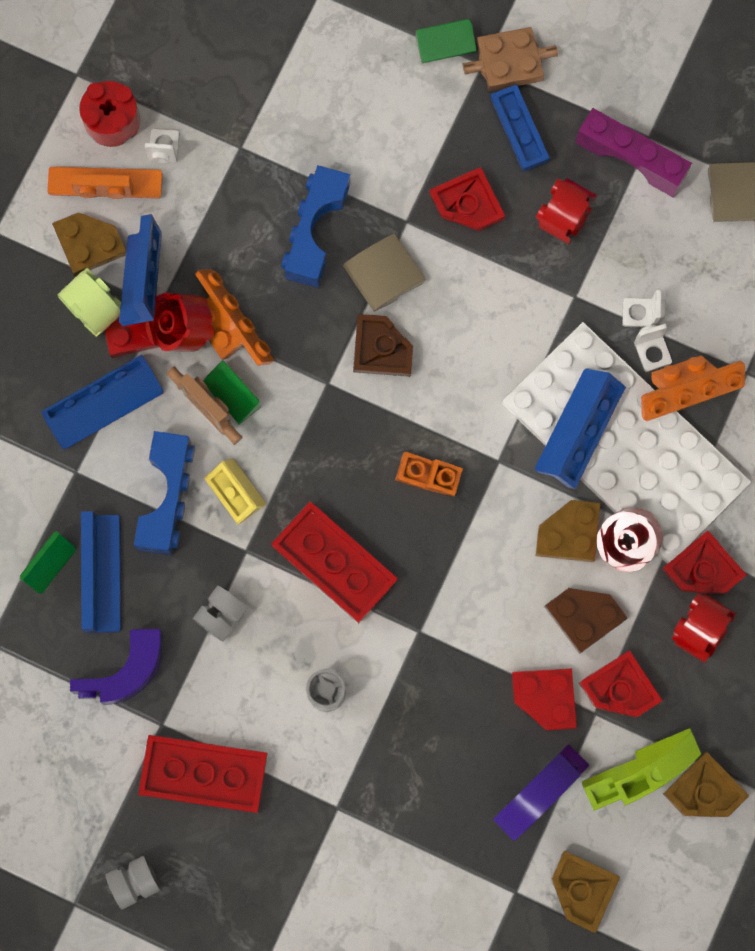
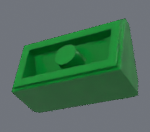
M471 19L416 30V42L422 64L476 52Z
M223 360L203 380L209 388V392L215 398L218 397L228 407L229 411L227 412L239 425L261 407L257 397Z
M54 532L21 573L19 579L38 594H42L76 551L75 546L60 533Z

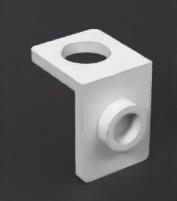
M152 129L150 143H145L148 160L162 164L168 162L177 163L179 131ZM166 136L172 140V145L156 144V141L160 137Z
M656 290L652 299L624 298L622 324L624 327H646L653 324L657 326L659 319L664 318L665 301L661 300V290ZM639 305L644 308L646 314L642 320H634L630 317L629 309L632 306Z
M653 324L642 328L634 341L645 372L656 370L672 363L663 338L667 330L666 324L659 326ZM651 347L659 348L662 352V359L659 362H650L646 357L647 349Z

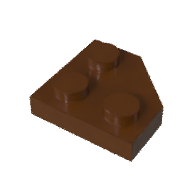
M358 314L353 373L411 377L413 345L406 337L402 336L387 316Z
M568 588L544 606L579 654L628 619L610 594Z

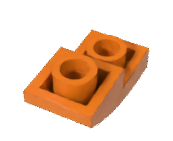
M404 452L395 481L454 497L463 468L437 459L432 461L409 452Z

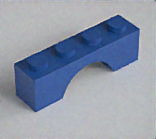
M317 165L315 174H309L306 184V190H309L307 200L302 199L300 202L298 216H301L299 225H294L289 240V242L293 243L290 253L285 252L281 268L285 269L286 279L319 288L327 261L326 253L314 242L312 231L316 222L323 215L331 211L343 210L351 184L350 174Z
M158 431L153 433L149 461L152 466L159 469L167 479V494L163 503L155 511L138 517L134 547L137 551L172 556L173 548H178L180 531L176 530L178 519H183L185 502H181L183 491H188L190 474L186 473L188 462H193L195 446L191 445L189 436Z

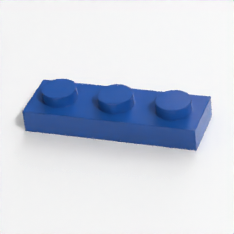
M517 84L492 93L490 95L491 102L522 171L525 172L548 163L550 157Z

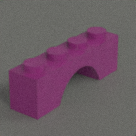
M594 108L591 109L580 127L575 142L599 157L604 155L613 156L629 163L644 175L649 185L673 198L692 165L690 161Z

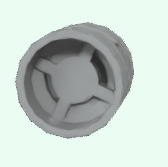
M217 585L208 597V606L202 605L192 619L223 642L233 629L231 623L233 621L238 622L248 607L231 593Z
M328 669L318 670L307 681L306 691L308 699L312 706L319 711H334L344 702L346 696L344 680L335 671Z
M145 855L129 862L127 870L120 867L105 874L109 888L121 910L137 903L139 895L147 898L161 891L155 872Z

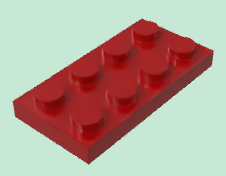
M311 501L271 543V546L358 624L398 581L396 576Z
M148 735L138 795L258 813L268 753Z

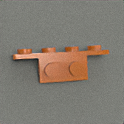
M50 167L47 192L52 196H80L83 198L160 199L162 195L163 174L161 170Z
M212 269L198 270L195 275L210 296L206 300L211 312L214 336L209 342L221 360L228 359L244 345L258 366L271 364L274 358L270 354L269 346L259 338L252 321L241 312L237 299L228 293L223 285L222 277Z
M701 355L652 372V383L659 389L641 396L642 419L650 421L743 388L745 386V364L742 361H738L717 369Z

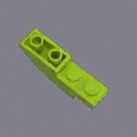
M689 728L634 751L636 759L581 781L593 810H598L619 800H622L624 806L656 791L681 774L701 755L691 729Z

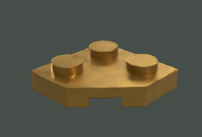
M79 212L52 223L74 276H77L86 268L92 270L126 256V250L116 226Z
M570 500L541 523L538 527L535 556L594 563L600 503Z
M705 752L663 793L683 816L729 817L749 797L745 790L708 752Z
M563 851L551 880L566 920L596 933L620 876L567 851Z

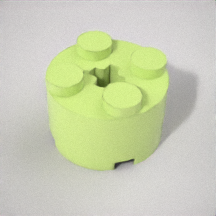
M88 268L79 273L57 294L72 314L84 323V326L96 337L120 316L121 301L113 297L109 293L111 291L110 288Z

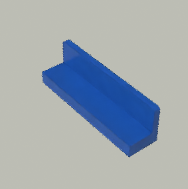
M152 214L141 216L139 233L128 236L119 322L122 326L154 320L162 232Z
M140 355L41 411V414L61 448L67 449L163 394V390L143 355Z
M584 369L535 466V470L541 474L554 476L566 487L576 489L626 386L609 372Z
M93 511L81 512V628L85 633L121 631L120 517L118 515L96 516Z

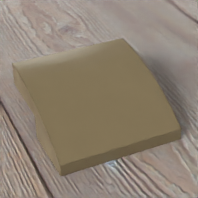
M755 162L709 164L708 176L711 189L710 205L713 222L755 221Z
M395 234L373 244L343 265L374 312L397 301L400 295L422 285L426 280Z

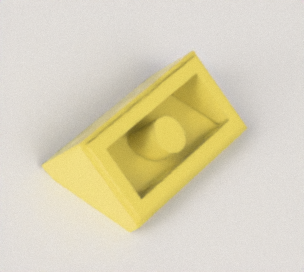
M234 459L222 461L204 478L237 525L266 505L264 499Z

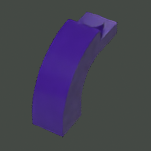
M160 629L130 630V653L123 668L116 674L106 678L70 679V692L78 694V699H96V694H100V703L103 705L117 704L134 697L150 683L159 668L163 653V632Z
M568 744L493 820L515 841L590 765Z

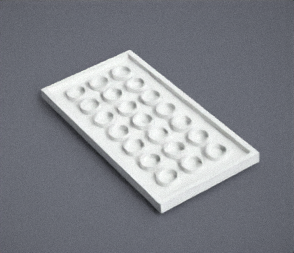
M582 322L502 401V405L546 446L584 369L609 372L626 386L580 480L614 513L625 508H640L651 512L662 530V545L658 555L668 564L685 550L751 481L677 411L650 421L643 420L641 396L655 390Z

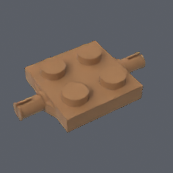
M532 27L477 37L479 60L462 63L464 75L481 71L490 92L505 89L515 84L521 86L544 81L541 65L542 59L558 57V50L556 45L540 48L535 41Z
M175 366L166 373L178 386L177 388L183 391L187 399L233 445H236L243 438L229 421L231 416L227 412L229 411L228 407L218 397L214 400L211 398L208 392L209 388L198 376L193 379L188 373L183 375Z

